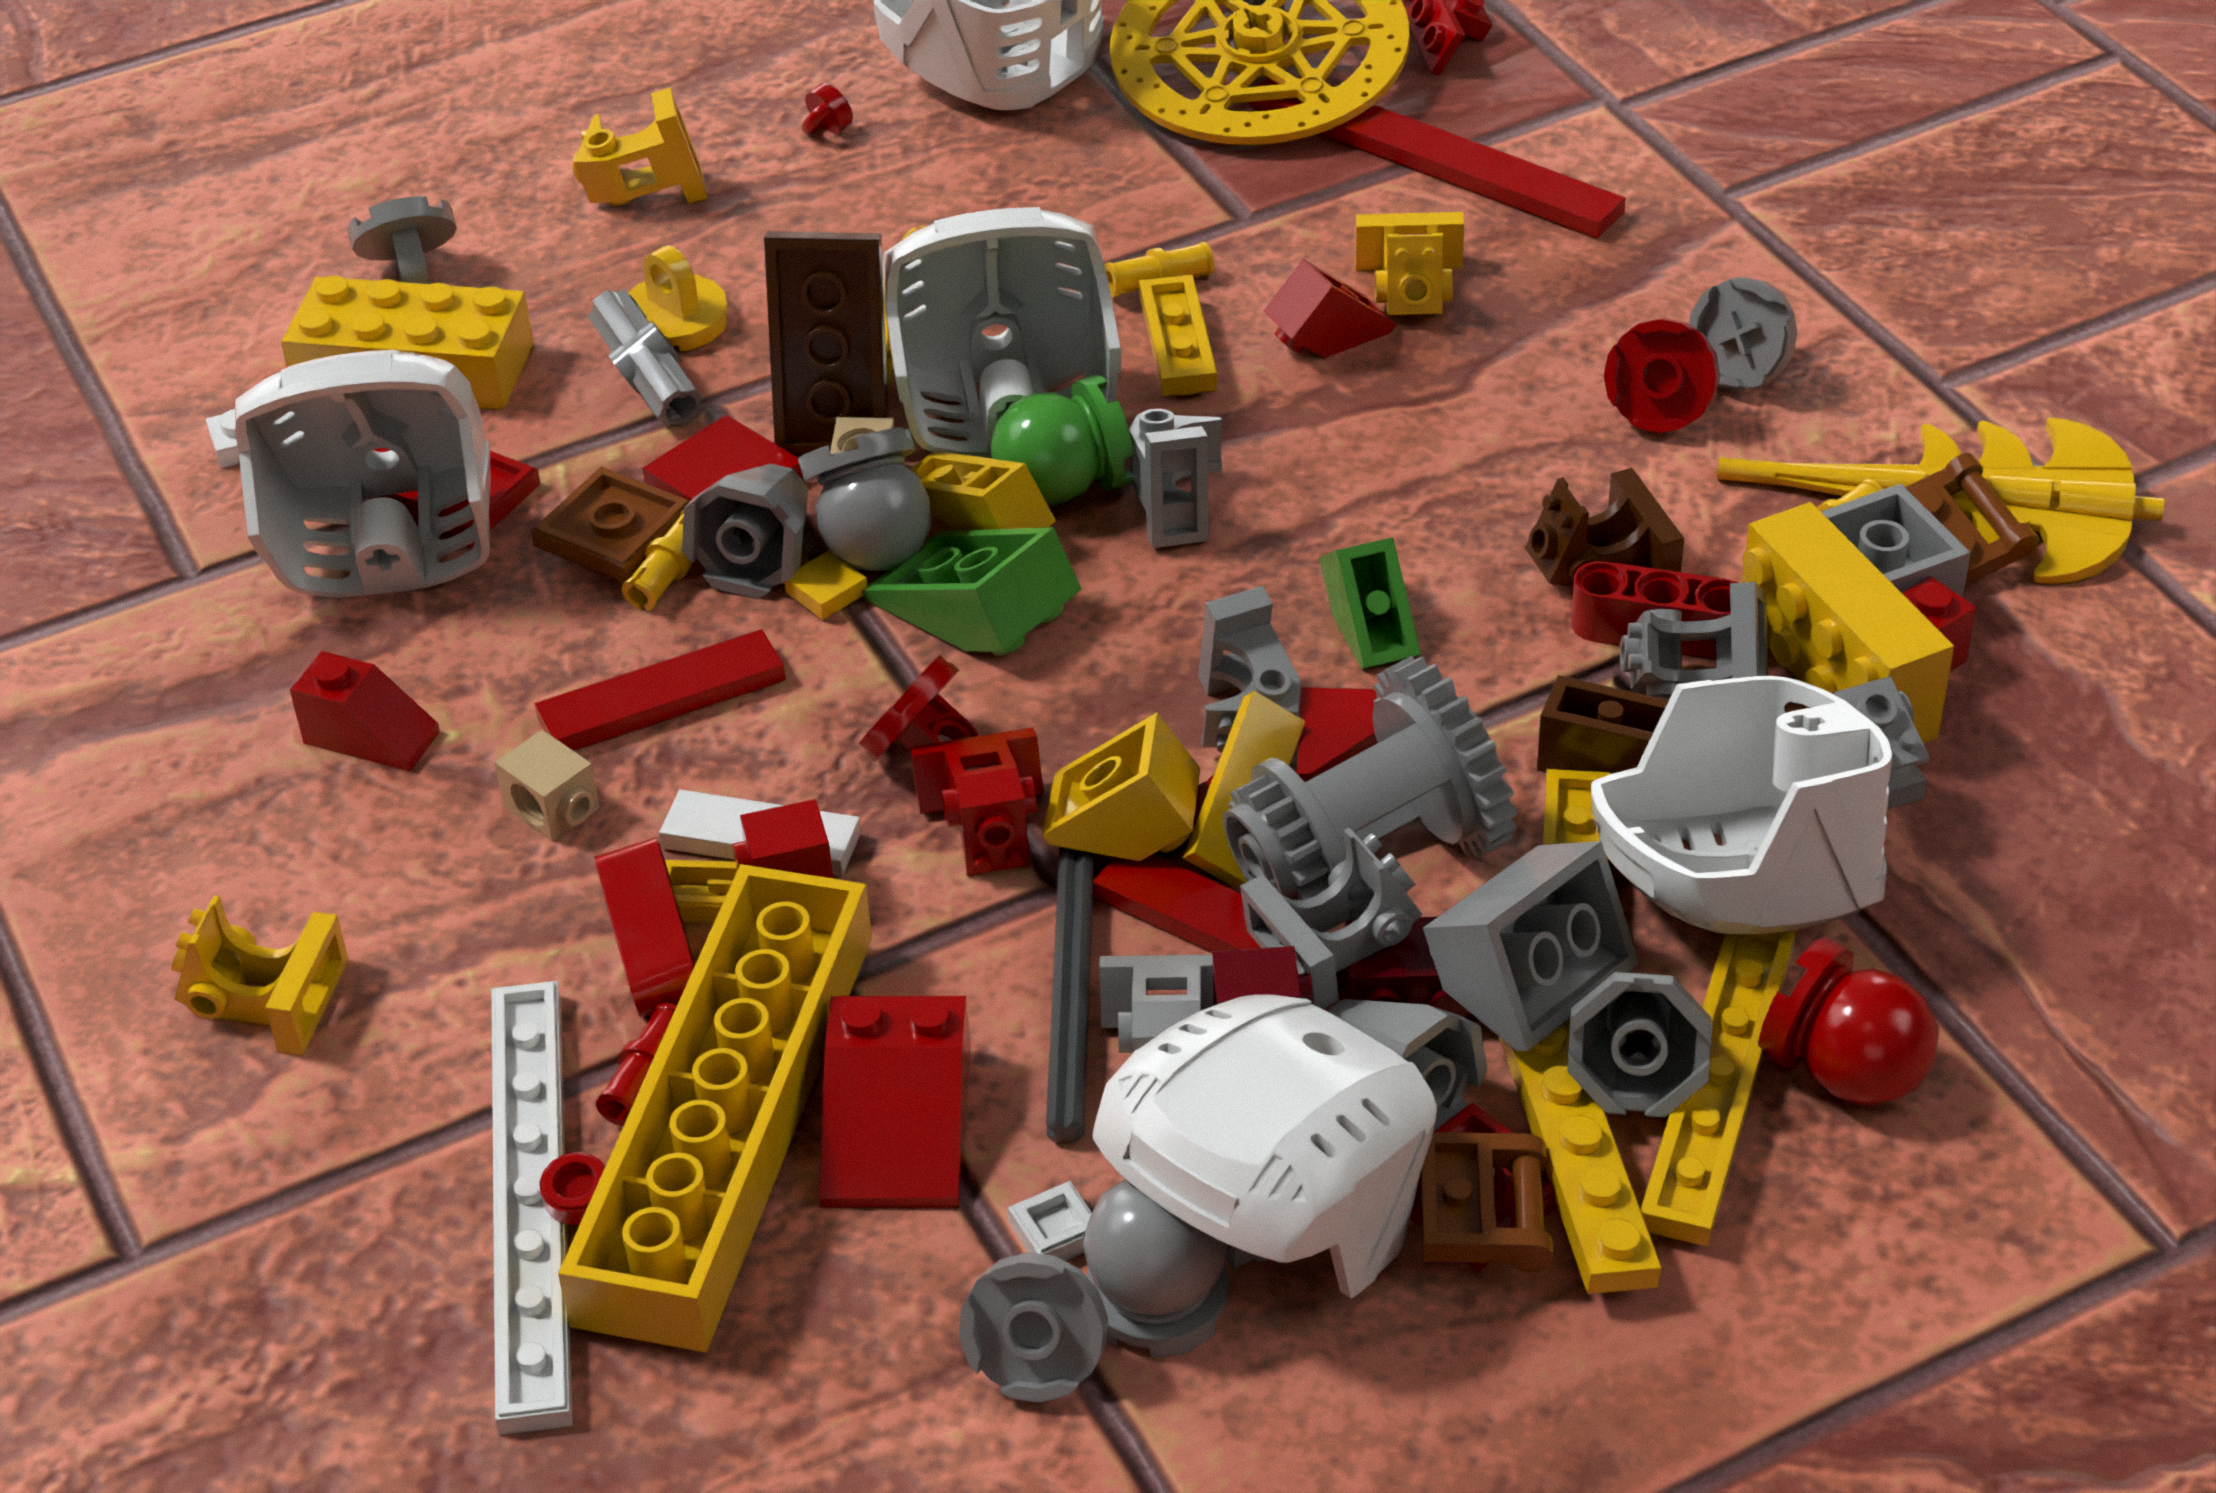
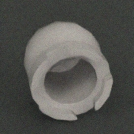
M897 427L857 436L855 438L858 449L831 454L827 445L799 457L798 461L805 483L819 482L823 486L816 504L818 530L831 554L854 569L888 571L905 563L921 549L932 525L930 499L919 476L903 465L904 457L916 452L909 428L904 430V427Z
M1126 1179L1103 1192L1088 1221L1082 1247L1088 1264L1087 1278L1100 1292L1108 1316L1107 1342L1117 1347L1119 1339L1131 1346L1150 1348V1357L1162 1358L1189 1352L1211 1339L1216 1332V1321L1225 1311L1229 1300V1278L1224 1265L1227 1244L1168 1212Z

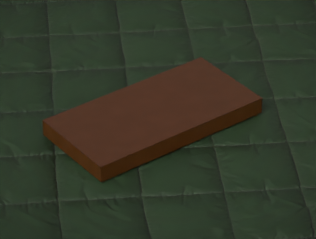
M767 231L764 236L774 442L791 454H806L827 445L829 450H831L837 417L888 418L882 233Z

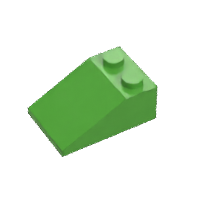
M1054 527L939 531L924 542L921 549L911 559L885 572L863 589L862 592L868 602L964 651L992 652L994 655H1004L1022 646L1026 641L1024 635L1038 624L1048 622L1059 616L1064 611L1063 604L1082 588Z

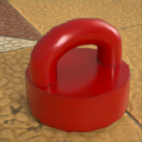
M821 83L806 94L805 103L810 114L802 124V131L804 133L812 134L822 127L837 135L852 124L853 113L848 101L832 85Z
M573 1152L563 1154L554 1159L543 1170L539 1181L540 1194L544 1207L552 1218L560 1223L580 1225L606 1167L600 1159L592 1154Z

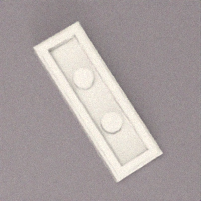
M679 789L659 831L661 848L735 860L732 843L744 841L740 815L784 805ZM820 811L829 841L833 875L843 877L861 834L860 818L858 816Z

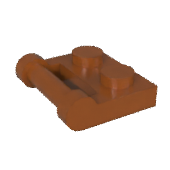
M1971 453L1958 455L1947 464L1945 469L1905 487L1971 552L1965 585L2024 558L2036 548L2039 542V537L2029 524L2019 523L1982 476L1983 466ZM1963 490L2000 539L1988 544L1951 495Z
M1433 1132L1420 1172L1423 1262L1511 1263L1516 1269L1530 1273L1540 1272L1552 1265L1554 1261L1553 1240L1548 1232H1545L1541 1172L1546 1169L1548 1164L1546 1143L1541 1137L1527 1133ZM1493 1168H1506L1513 1174L1516 1228H1496Z

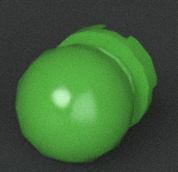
M1100 375L1077 380L1072 385L1071 399L1055 392L1030 394L1011 404L997 421L991 439V458L1025 463L1048 506L1064 505L1083 495L1094 479L1107 492L1128 486L1134 481V475L1130 470L1124 472L1123 460L1134 457L1129 428L1119 401L1107 403L1101 390L1107 388L1108 382Z

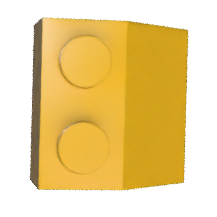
M1156 712L1055 772L1042 836L1050 845L1139 862L1159 850L1162 853L1170 852L1179 847L1193 831L1201 768Z

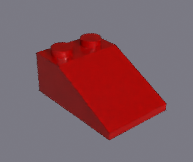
M830 996L824 1052L819 1185L820 1207L959 1208L971 1056L966 996Z

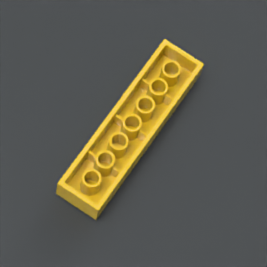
M743 864L739 865L558 1272L570 1328L707 1353L823 1063L830 996L850 995L871 943L872 932L866 884Z

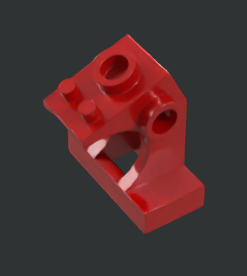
M1033 727L910 747L917 805L920 814L944 810L947 827H960L967 876L1030 866L1026 815L1037 814L1036 795L1044 794L1038 739ZM995 764V766L978 768L966 771L964 770L966 768Z

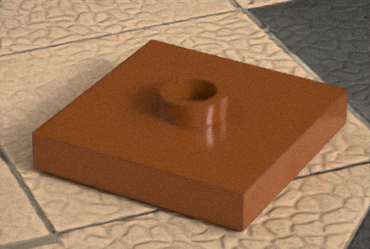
M600 467L531 530L533 546L625 582L646 559L645 552L649 544L657 537H664L690 500Z

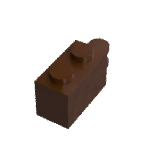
M1558 675L1540 715L1537 771L1546 773L1547 769L1609 772L1613 774L1636 768L1669 700Z

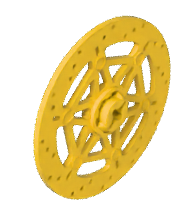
M1128 0L1116 19L1110 38V58L1115 80L1123 95L1144 116L1171 131L1191 138L1237 145L1272 144L1301 139L1330 130L1360 115L1385 95L1395 83L1403 70L1410 45L1409 21L1402 0H1353L1366 16L1360 19H1347L1327 0H1294L1289 12L1280 9L1287 0H1266L1262 5L1258 6L1249 5L1243 0H1194L1195 3L1169 36L1151 37V34L1160 18L1179 0ZM1222 4L1234 13L1226 18L1218 5ZM1311 5L1327 20H1300L1305 6ZM1204 14L1208 15L1216 28L1189 33ZM1284 34L1289 38L1286 44H1284ZM1305 34L1324 35L1310 39L1303 38ZM1233 38L1235 42V49L1230 46V41ZM1209 43L1216 44L1214 48L1195 47ZM1369 45L1370 47L1361 65L1348 79L1336 87L1329 86L1325 82L1350 46ZM1331 49L1317 68H1312L1304 57V54ZM1191 62L1219 63L1213 76L1207 78ZM1172 63L1202 93L1194 100L1183 97L1161 80L1152 65ZM1293 64L1302 78L1294 77L1286 72L1285 69ZM1230 70L1240 74L1230 84L1223 85ZM1260 76L1269 77L1279 84L1248 87ZM1286 98H1298L1303 102L1295 106L1268 111L1247 112L1227 110L1231 104Z

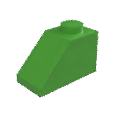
M1393 537L1335 550L1319 557L1332 616L1361 669L1406 659L1410 656L1421 655Z

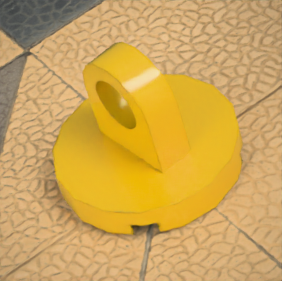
M669 245L662 246L645 257L643 261L645 281L636 285L628 294L638 303L641 310L647 316L648 321L654 322L672 346L678 345L679 352L695 350L709 344L725 330L728 323L727 314L729 311L725 291L715 281L695 275L686 258L675 247Z

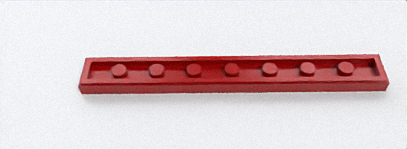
M1291 74V75H1293L1294 77H1296V78H1298V79H1301V78H1302V77H1299V76H1297V75ZM1267 77L1257 86L1279 84ZM1298 98L1249 102V107L1258 111H1268L1295 106L1303 102ZM1375 104L1344 124L1319 133L1594 238L1600 237L1625 213L1626 197Z

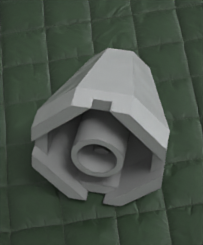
M767 464L726 475L692 498L685 506L683 517V553L692 564L698 559L707 571L702 576L712 588L755 599L763 597L780 582L783 584L792 578L801 567L807 512V485L794 469L775 464Z
M1614 972L1571 1008L1568 1073L1605 1113L1626 1115V1110L1644 1111L1645 1116L1666 1117L1709 1082L1712 1017L1673 976Z
M1343 999L1327 1011L1390 1048L1406 1061H1412L1416 1065L1431 1089L1437 1104L1433 1132L1470 1104L1462 1100L1469 1083L1480 1088L1486 1075L1487 1065L1481 1026L1460 1015L1424 1004Z

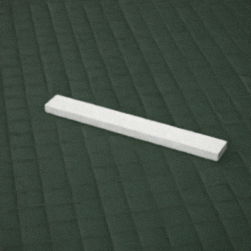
M558 981L491 988L495 1421L499 1435L573 1426L570 1325L558 1272L568 1252L567 1224L560 1223L549 1215L544 1207L539 1186L543 1170L551 1161L565 1154L561 994Z

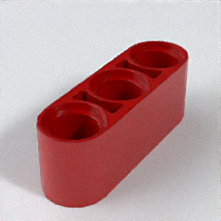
M1595 561L1587 563L1578 568L1574 575L1571 628L1575 634L1585 640L1620 646L1622 635H1628V623H1635L1644 611L1656 609L1679 610L1682 612L1683 622L1723 618L1731 614L1730 583L1738 582L1726 578L1612 562ZM1716 640L1682 642V655L1716 659Z
M652 838L594 856L624 971L639 1017L651 1015L656 1006L661 1003L678 1005L695 967V962L658 838Z

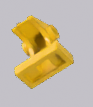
M671 87L651 93L655 120L642 131L632 135L615 137L611 130L603 129L599 114L594 115L588 129L582 131V143L573 157V172L576 180L582 183L590 203H609L613 206H620L629 203L634 198L679 184L682 187L688 204L708 198L703 171ZM647 157L650 162V166L635 170L619 167Z
M1463 212L1356 214V271L1375 270V302L1385 303L1388 315L1443 314V302L1452 301L1453 299L1452 269L1445 268H1463L1465 225ZM1404 234H1426V235H1404Z
M214 895L206 911L197 908L193 909L188 923L197 926L194 934L191 935L182 931L177 940L176 947L178 950L175 954L171 970L181 975L174 1000L185 1004L192 1013L202 1018H219L270 1025L279 1053L303 1056L349 960L338 916L336 914L312 911L302 934L294 944L286 948L271 949L256 945L255 937L248 930L240 926L230 925L220 896ZM249 981L269 985L265 987H251L245 984Z

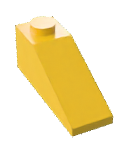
M933 451L910 469L919 476L929 496L931 515L954 530L1046 528L1056 522L1025 463Z

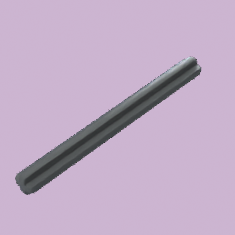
M1059 847L1046 1111L1047 1136L1055 1143L1062 1141L1075 1143L1084 1135L1093 904L1092 881L1094 878V853Z

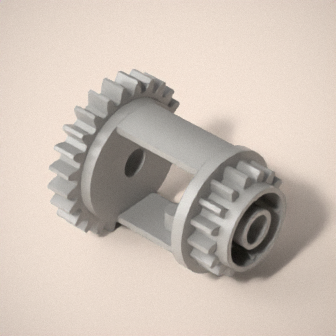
M1410 656L1377 675L1379 682L1373 685L1379 697L1373 701V726L1377 740L1376 745L1307 782H1304L1283 761L1277 758H1269L1252 768L1249 783L1230 793L1233 801L1229 802L1230 809L1223 814V828L1230 850L1247 882L1263 874L1281 895L1291 900H1306L1318 895L1329 888L1328 878L1331 871L1340 862L1346 860L1344 830L1349 827L1361 841L1371 833L1379 840L1419 819L1436 837L1444 842L1451 843L1453 847L1460 844L1465 855L1473 852L1475 857L1486 854L1512 839L1511 833L1517 830L1512 817L1517 815V810L1508 798L1514 795V791L1502 779V774L1507 772V770L1499 761L1495 750L1497 746L1490 739L1483 726L1481 717H1477L1469 707L1468 698L1465 695L1460 698L1456 695L1452 679L1448 677L1442 680L1436 664L1428 667L1423 657L1415 660L1413 656Z

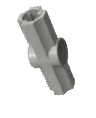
M625 289L613 292L606 290L592 301L593 308L588 318L610 348L611 352L608 356L630 386L638 394L641 393L643 400L656 418L665 427H669L671 425L685 426L699 415L698 408L703 401V397L679 365L682 359L654 322L648 321L647 316L635 299Z

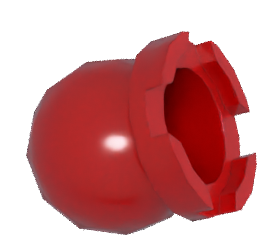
M1825 936L1814 941L1795 962L1807 970L1797 983L1791 996L1789 997L1777 991L1763 1021L1758 1040V1046L1766 1050L1763 1056L1787 1070L1798 1065L1804 1059L1812 1078L1832 1095L1865 1107L1898 1100L1917 1090L1935 1063L1938 1049L1939 1026L1926 998L1900 976L1874 968L1852 972L1854 966V953Z

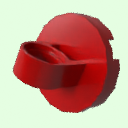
M1661 318L1638 323L1623 334L1608 353L1603 376L1608 399L1613 407H1617L1622 416L1630 420V424L1638 429L1662 433L1682 429L1705 414L1716 398L1720 380V369L1717 353L1703 333L1687 322Z
M939 655L861 739L859 744L867 751L866 754L876 762L897 739L910 750V747L940 742L938 735L947 736L951 740L979 736L973 725L939 695L959 672V669Z

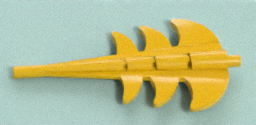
M2048 418L2045 430L2051 439L2053 454L2044 466H2033L2029 451L2019 437L2003 427L1987 421H1980L1978 423L1977 435L1983 448V454L1979 459V463L1983 466L1982 476L2018 522L2027 523L2034 531H2038L2045 545V554L2034 570L2033 581L2046 584L2070 583L2099 575L2116 562L2127 547L2132 528V519L2162 521L2165 499L2135 496L2136 483H2134L2133 467L2126 453L2110 436L2083 423L2061 418ZM1923 424L1920 430L1923 457L1919 465L1784 463L1719 457L1717 479L1789 486L1844 496L1865 479L1876 481L1883 489L1898 484L1906 487L1945 469L1947 464L1953 458L1960 455L1961 452L1955 441L1944 431L1931 424ZM1963 490L1951 495L1988 544L2000 539Z

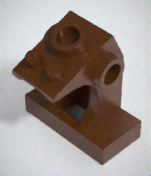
M1629 468L1611 473L1608 509L1592 517H1588L1589 512L1584 506H1580L1572 495L1564 477L1558 478L1551 494L1545 495L1543 498V510L1536 525L1531 529L1525 549L1549 584L1573 587L1574 575L1578 568L1595 561L1681 572L1684 537L1634 469Z

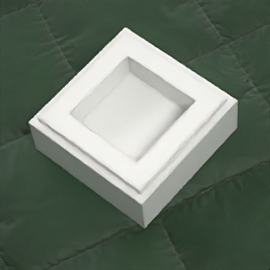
M1071 1181L1008 1207L1009 1224L1027 1252L1057 1256L1064 1261L1084 1253L1082 1246L1092 1212Z

